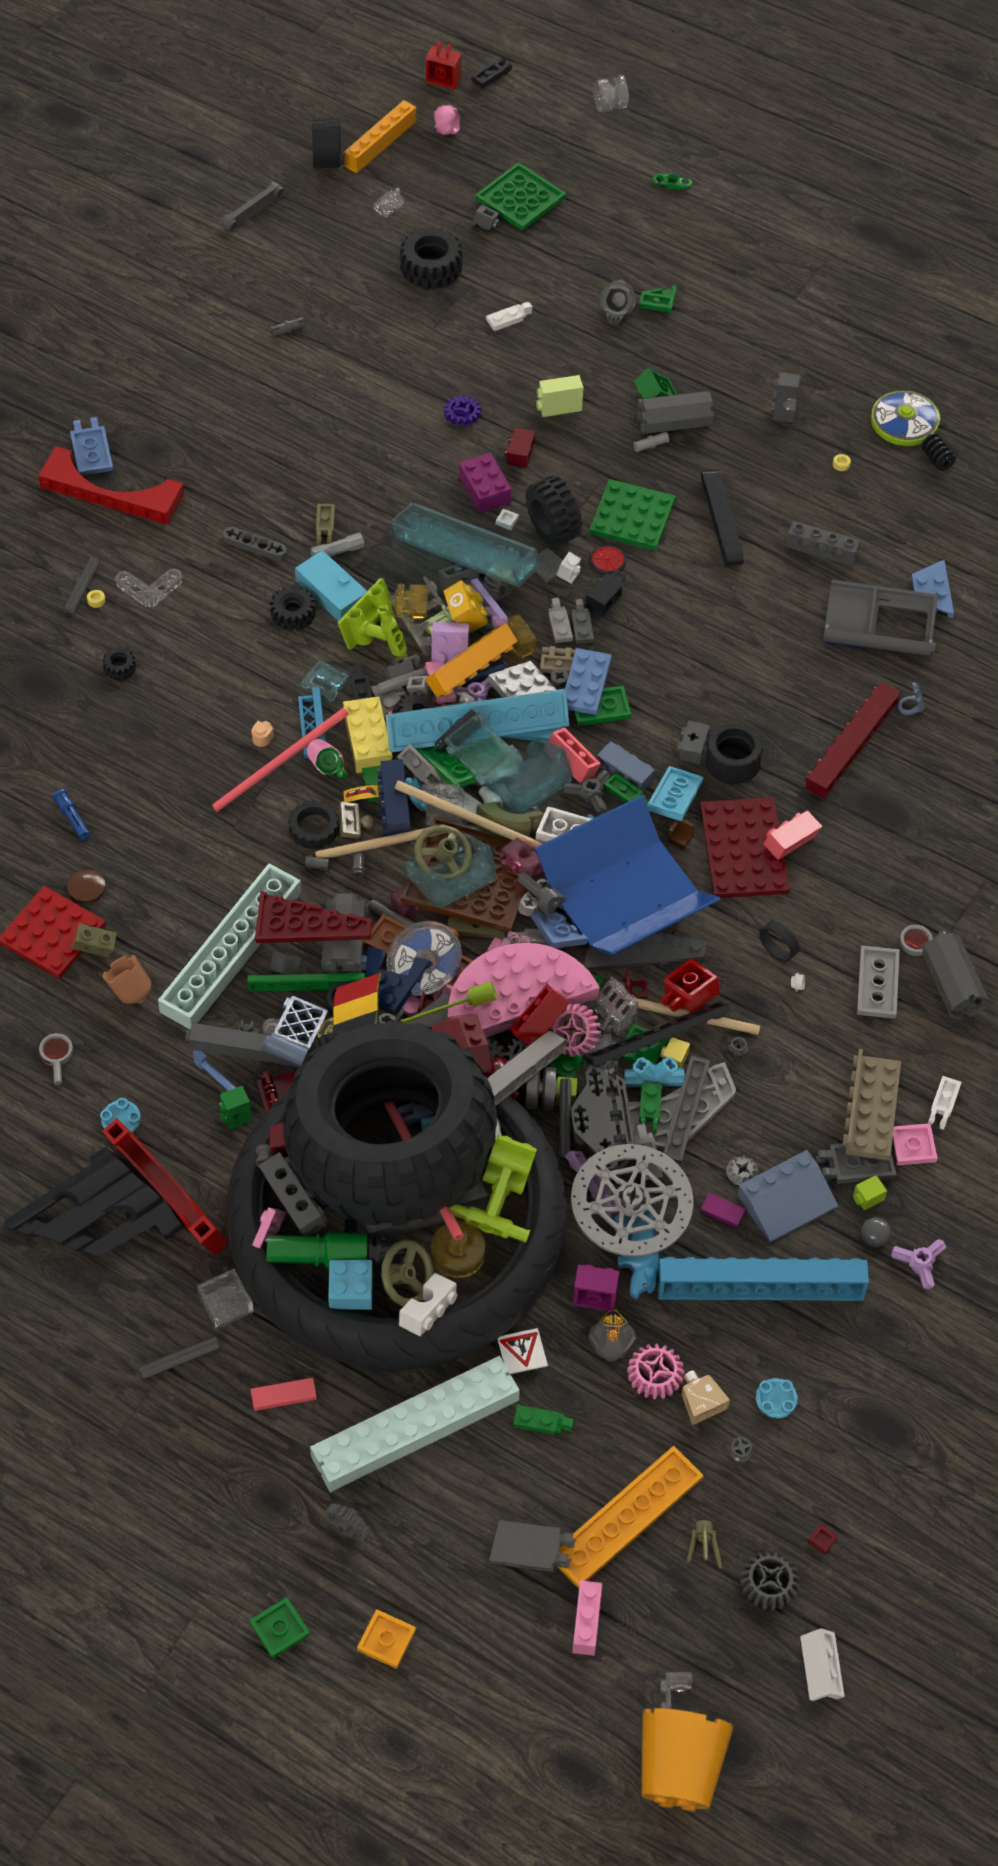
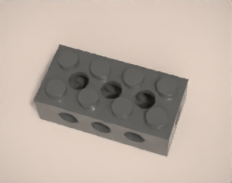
M279 1152L259 1165L268 1183L302 1236H316V1234H319L321 1237L329 1232L326 1226L329 1223L328 1219L313 1195L303 1185V1180H300L295 1174L288 1157L283 1158Z

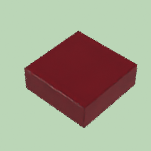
M820 1523L807 1542L825 1555L838 1536Z

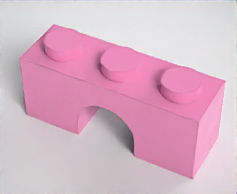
M580 1581L572 1653L593 1656L595 1654L602 1583Z

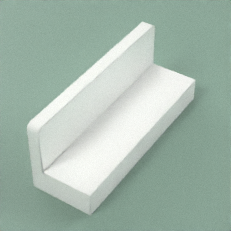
M820 1628L802 1635L801 1644L810 1700L815 1701L826 1696L834 1699L843 1698L844 1690L835 1632Z

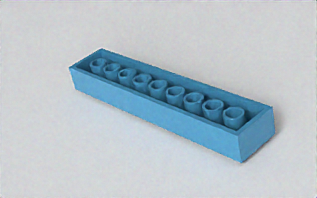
M666 1257L660 1259L658 1299L864 1301L869 1284L867 1260L852 1258L850 1260H841L839 1258L799 1260L798 1258L778 1259L774 1257L768 1259H757L755 1257L747 1259H737L735 1257L727 1259H716L714 1257L706 1259H696L694 1257L675 1259L674 1257Z

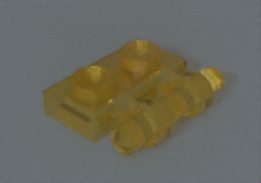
M398 584V588L395 591L397 602L394 605L396 616L402 617L403 612H408L409 618H427L428 585H410V590L406 591L404 590V584ZM404 599H409V604H405Z

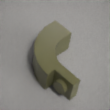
M494 802L479 804L476 811L477 815L530 837V832L537 831L544 816L542 811L524 814L509 813L500 809ZM484 828L485 830H487V831H489V832H491V833L497 834V833H495V832H493V831H490V830Z

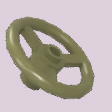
M433 825L422 831L417 837L414 846L415 860L419 868L432 879L440 882L454 881L463 877L470 869L473 858L471 845L466 836L456 828L447 825ZM437 832L449 834L447 838L439 842L436 848H422L423 842L429 835ZM455 839L460 841L465 853V860L460 869H458L453 859L454 854L457 852ZM422 856H435L439 861L446 862L451 874H440L433 871L426 865Z
M403 1239L394 1243L386 1252L382 1263L384 1288L390 1298L400 1306H405L411 1298H404L399 1295L392 1284H409L418 1294L412 1299L423 1302V1286L415 1278L416 1272L412 1265L416 1252L424 1263V1284L434 1274L429 1254L422 1245L414 1240ZM407 1248L403 1263L391 1264L395 1254L399 1250Z

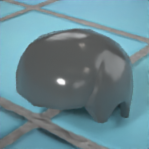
M878 1217L866 1220L860 1231L862 1241L869 1247L874 1248L887 1245L892 1236L889 1223L883 1218Z

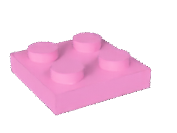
M930 1123L894 1126L892 1143L897 1165L937 1162L938 1158Z

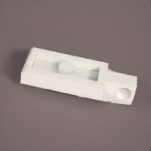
M527 302L506 308L486 316V321L494 331L523 321L526 315L532 313V305Z

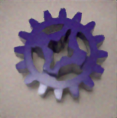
M460 394L459 398L453 396V400L448 399V403L445 404L444 416H446L447 421L450 420L451 425L457 423V427L460 424H463V427H466V424L472 426V422L477 423L478 418L481 417V406H479V401H475L474 397L469 399L468 395L462 397Z

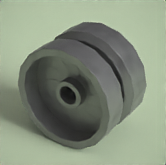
M546 1067L543 1071V1079H540L539 1071L527 1081L525 1109L536 1110L538 1098H542V1109L554 1110V1098H556L557 1094L556 1068Z

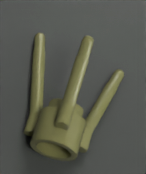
M708 1520L697 1521L695 1523V1530H692L687 1562H691L696 1539L698 1538L699 1542H703L705 1561L708 1560V1542L712 1541L717 1565L721 1569L722 1563L716 1541V1531L713 1530V1523Z

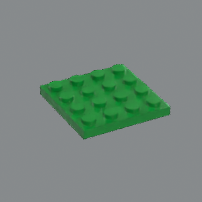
M519 162L475 194L476 201L498 212L500 217L522 231L566 198L564 191Z
M609 479L590 526L589 534L656 551L676 495Z
M492 737L464 741L457 747L452 746L448 748L444 753L436 746L416 748L435 768L438 775L454 790L517 766V759Z

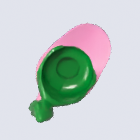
M315 739L309 743L307 755L321 773L325 775L337 774L336 777L340 780L348 777V772L343 768L342 754L335 747L321 739Z

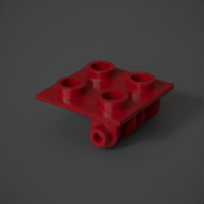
M295 1071L274 1077L269 1072H265L262 1074L261 1080H257L265 1112L288 1093L293 1083Z

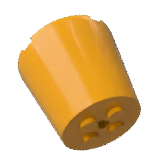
M654 1708V1713H651L650 1709H644L641 1796L666 1808L678 1806L682 1807V1810L695 1812V1809H709L732 1735L733 1725L721 1719H716L715 1722L707 1721V1715L693 1712Z

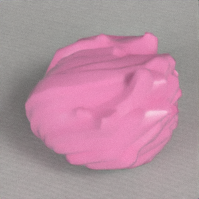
M451 105L438 107L434 111L436 131L442 135H456L460 128V115L457 109Z

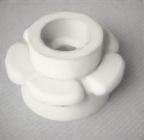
M796 973L795 976H792L791 987L795 988L796 992L804 990L805 975Z

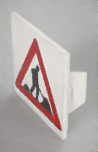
M538 1328L497 1338L503 1362L509 1371L508 1375L548 1366Z

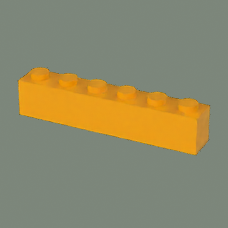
M403 100L344 151V167L358 173L416 122V107Z
M504 623L427 676L425 680L436 697L442 694L445 697L453 692V687L456 686L458 688L466 683L464 679H470L477 675L478 669L481 671L488 667L489 661L494 662L501 657L500 653H507L513 649L512 645L517 642V639L508 624Z

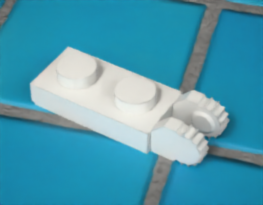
M942 1076L931 1108L928 1124L930 1123L932 1126L936 1113L943 1115L940 1129L944 1130L962 1082Z

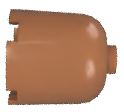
M134 955L131 958L123 956L111 963V969L108 973H103V979L120 1001L125 1004H135L146 1000L151 990V980Z

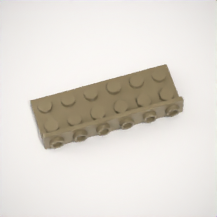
M859 1049L858 1056L854 1055L853 1067H856V1071H852L851 1082L854 1083V1087L850 1086L849 1098H852V1102H848L847 1114H850V1118H846L844 1130H848V1134H844L842 1146H846L845 1154L889 1161L901 1061L862 1056L863 1049Z

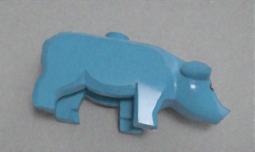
M644 1213L645 1216L655 1221L650 1213ZM619 1215L614 1216L615 1222L618 1224ZM623 1216V1227L628 1225L631 1217ZM637 1217L632 1228L648 1224ZM651 1229L629 1234L627 1239L629 1241L650 1239L657 1236V1231ZM659 1252L642 1257L618 1256V1267L629 1268L633 1273L630 1281V1296L632 1298L638 1299L639 1295L645 1291L651 1294L655 1289L659 1270Z

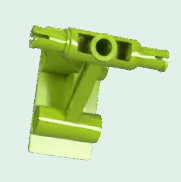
M380 578L338 621V626L347 648L350 650L357 644L362 646L370 644L374 637L387 641L391 653L397 659L408 657L406 654L407 647L403 639V633L400 631L394 618L395 614L392 609L394 604L384 579Z
M497 1135L482 1180L493 1184V1191L486 1210L484 1211L473 1206L467 1208L456 1204L450 1208L452 1214L465 1220L466 1224L477 1227L484 1232L493 1233L503 1238H508L509 1236L526 1243L530 1230L513 1225L511 1220L503 1218L499 1214L510 1191L522 1194L537 1149L533 1148L530 1144L514 1141L508 1136Z

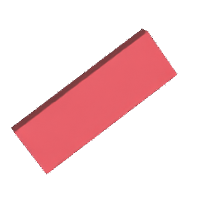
M313 1378L251 1389L254 1411L317 1400Z

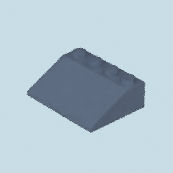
M808 1150L740 1184L737 1197L769 1243L838 1208V1204L818 1164Z

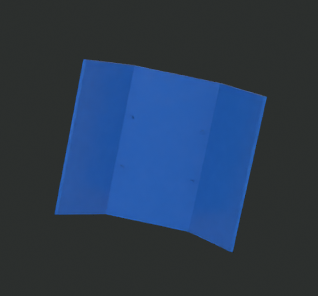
M642 795L535 848L550 889L554 888L566 897L567 901L560 904L579 932L588 938L587 943L592 949L614 955L721 900L718 896L698 891L661 843Z

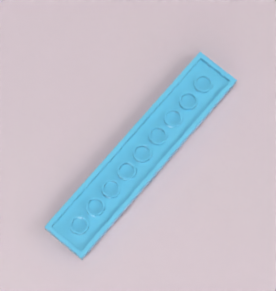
M565 689L385 715L390 752L403 751L409 744L415 749L436 746L434 743L471 709L476 712L483 724L462 742L569 726Z

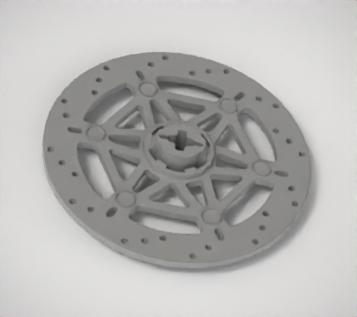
M622 1144L599 1151L582 1165L573 1182L571 1207L579 1228L594 1244L617 1255L642 1257L665 1250L682 1236L692 1216L693 1192L686 1174L669 1156L648 1146ZM620 1160L637 1161L636 1166L614 1171H609L606 1168L608 1164ZM652 1164L663 1171L673 1185L665 1186L647 1169L648 1165ZM630 1172L633 1173L627 1183L616 1176ZM638 1173H641V1184L633 1183ZM598 1176L601 1179V1184L596 1201L588 1203L586 1199L588 1186L592 1178ZM646 1176L658 1187L645 1188ZM609 1179H612L621 1186L616 1189ZM607 1185L614 1195L601 1199L604 1186ZM649 1193H663L652 1199ZM632 1196H634V1201L630 1204ZM676 1197L678 1199L677 1212L671 1224H667L663 1220L669 1198ZM612 1201L615 1203V1207H602V1205ZM663 1201L661 1213L658 1215L651 1205ZM649 1211L655 1221L645 1216L644 1213ZM606 1212H619V1223L617 1224ZM599 1214L617 1231L616 1235L612 1236L603 1231L595 1223L591 1215ZM624 1215L631 1217L626 1227H623ZM637 1217L648 1224L632 1228ZM655 1229L659 1233L655 1237L641 1241H629L627 1239L629 1234Z

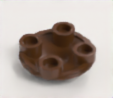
M89 869L74 873L67 883L70 897L75 901L96 902L100 899V895L105 888V880L102 875Z

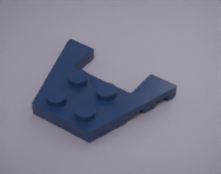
M368 946L365 978L381 973L378 986V1009L399 1013L411 996V990L416 983H420L423 979V973L427 968L430 969L433 962L415 957L408 975L385 971L380 968L386 952L383 949Z

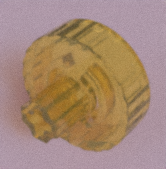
M457 1221L464 1237L461 1240L455 1241L447 1225H443L435 1232L432 1238L431 1258L433 1264L441 1273L450 1277L461 1278L475 1273L483 1264L485 1240L482 1233L476 1227ZM448 1251L454 1256H465L462 1258H455L449 1255Z

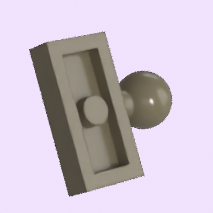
M340 802L338 805L340 834L342 837L359 839L361 835L360 826L365 830H370L374 827L375 821L372 816L365 815L359 818L358 804Z

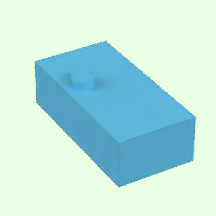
M323 550L295 568L296 582L302 588L305 587L308 592H311L312 597L338 621L367 592Z

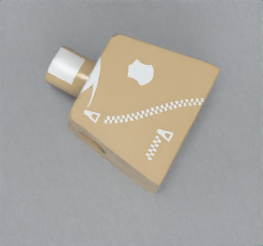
M690 1371L684 1375L687 1385L683 1386L682 1398L692 1425L728 1409L729 1398L711 1376L706 1375L699 1379L695 1371Z

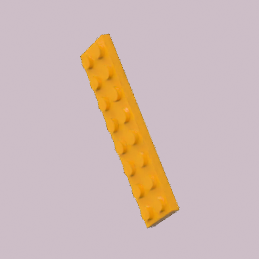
M673 1446L573 1533V1538L576 1539L574 1548L560 1546L559 1553L568 1554V1559H571L569 1568H558L579 1589L580 1581H588L699 1483L704 1475Z

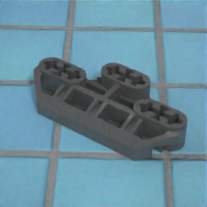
M597 1066L587 1069L585 1087L571 1108V1128L573 1140L576 1144L587 1145L595 1154L604 1150V1148L622 1144H635L626 1085L623 1078L616 1075L614 1079ZM594 1079H595V1081L597 1082V1084H596V1089H597V1095H598V1096H596V1094L594 1093V1091H595ZM609 1082L613 1084V1088H616L617 1092H606V1089L610 1088ZM612 1103H616L617 1112H620L621 1116L610 1117V1113H613ZM579 1115L582 1118L583 1133L580 1130ZM617 1127H620L621 1137H624L622 1141H614V1137H617ZM621 1160L608 1164L606 1168L609 1171L623 1169L631 1160H624L620 1166H618V1162H621Z

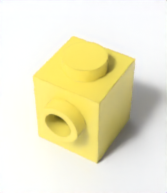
M672 1037L667 1047L664 1046L662 1048L660 1057L663 1059L667 1056L671 1057L678 1064V1068H682L689 1054L690 1043Z

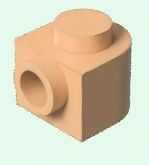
M257 721L252 728V741L256 746L264 747L274 737V728L267 721H263V723Z

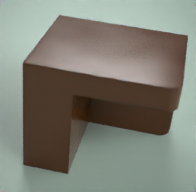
M684 818L682 821L675 820L669 829L668 842L684 850L693 838L695 824Z

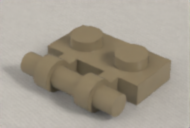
M556 646L543 647L540 664L541 673L551 674L553 670L561 668L569 674L576 650H572L570 647H566V649L556 648Z

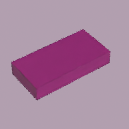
M708 1193L700 1209V1212L735 1228L738 1227L746 1211L745 1208L711 1193Z

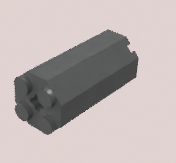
M710 391L637 400L639 411L636 412L637 421L641 422V434L713 425L714 412L711 411L713 402Z
M337 893L332 900L330 898L327 899L326 910L334 909L338 910V913L366 917L365 900L362 898L361 901L357 900V896L354 894ZM364 940L323 941L322 972L324 974L361 973Z
M941 931L935 938L924 943L921 946L923 950L922 955L950 1017L961 1020L964 1019L963 1015L968 1014L969 1017H972L984 1010L989 999L960 936Z

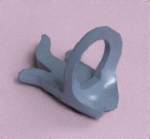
M912 683L915 695L901 699L898 704V710L903 715H912L925 710L922 694L916 683ZM907 700L917 701V706L913 709L904 710L902 708V704Z

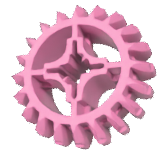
M569 1004L566 1011L560 1014L555 1020L553 1027L550 1028V1030H553L554 1033L565 1038L563 1033L567 1035L568 1042L563 1051L564 1055L569 1054L570 1057H575L576 1055L583 1056V1052L588 1054L590 1052L589 1048H595L593 1042L599 1041L596 1034L602 1033L597 1030V1027L601 1024L595 1023L598 1017L596 1015L592 1016L593 1010H587L585 1005L580 1007V1004H574V1006ZM571 1016L569 1023L564 1026L566 1019ZM582 1019L584 1020L586 1027L583 1026ZM576 1028V1030H581V1032H573V1030L569 1029ZM586 1034L584 1041L578 1045L582 1035Z
M648 1344L646 1350L641 1347L639 1353L634 1352L633 1359L629 1360L630 1366L627 1372L630 1374L628 1375V1380L632 1381V1387H638V1394L645 1392L646 1398L651 1394L654 1400L657 1398V1395L664 1399L665 1393L671 1396L673 1390L677 1391L679 1389L678 1384H682V1377L684 1376L683 1363L679 1361V1355H674L673 1349L666 1351V1345L661 1349L658 1344H655L654 1348ZM663 1362L671 1368L672 1372L663 1365ZM659 1366V1369H658L657 1373H655V1375H654V1377H653V1373L655 1372V1370H656L657 1367ZM640 1372H643V1375L647 1376L649 1381L645 1380Z

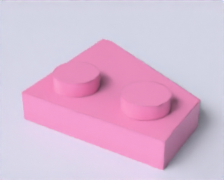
M275 1208L265 1210L260 1219V1222H262L252 1245L261 1248L263 1242H267V1235L277 1234L287 1212Z

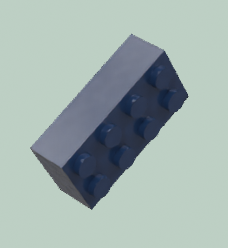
M403 759L380 761L381 768L377 769L381 820L383 822V837L409 832L410 819L407 794L394 789L398 780L405 783Z

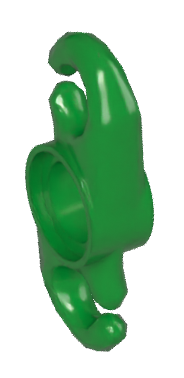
M659 173L652 179L655 185L658 184L657 179H661L662 181L659 184L661 186L665 185L670 190H687L692 186L690 179L686 180L688 184H683L682 182L685 179L680 178L676 174ZM674 180L676 181V183H670L668 181Z

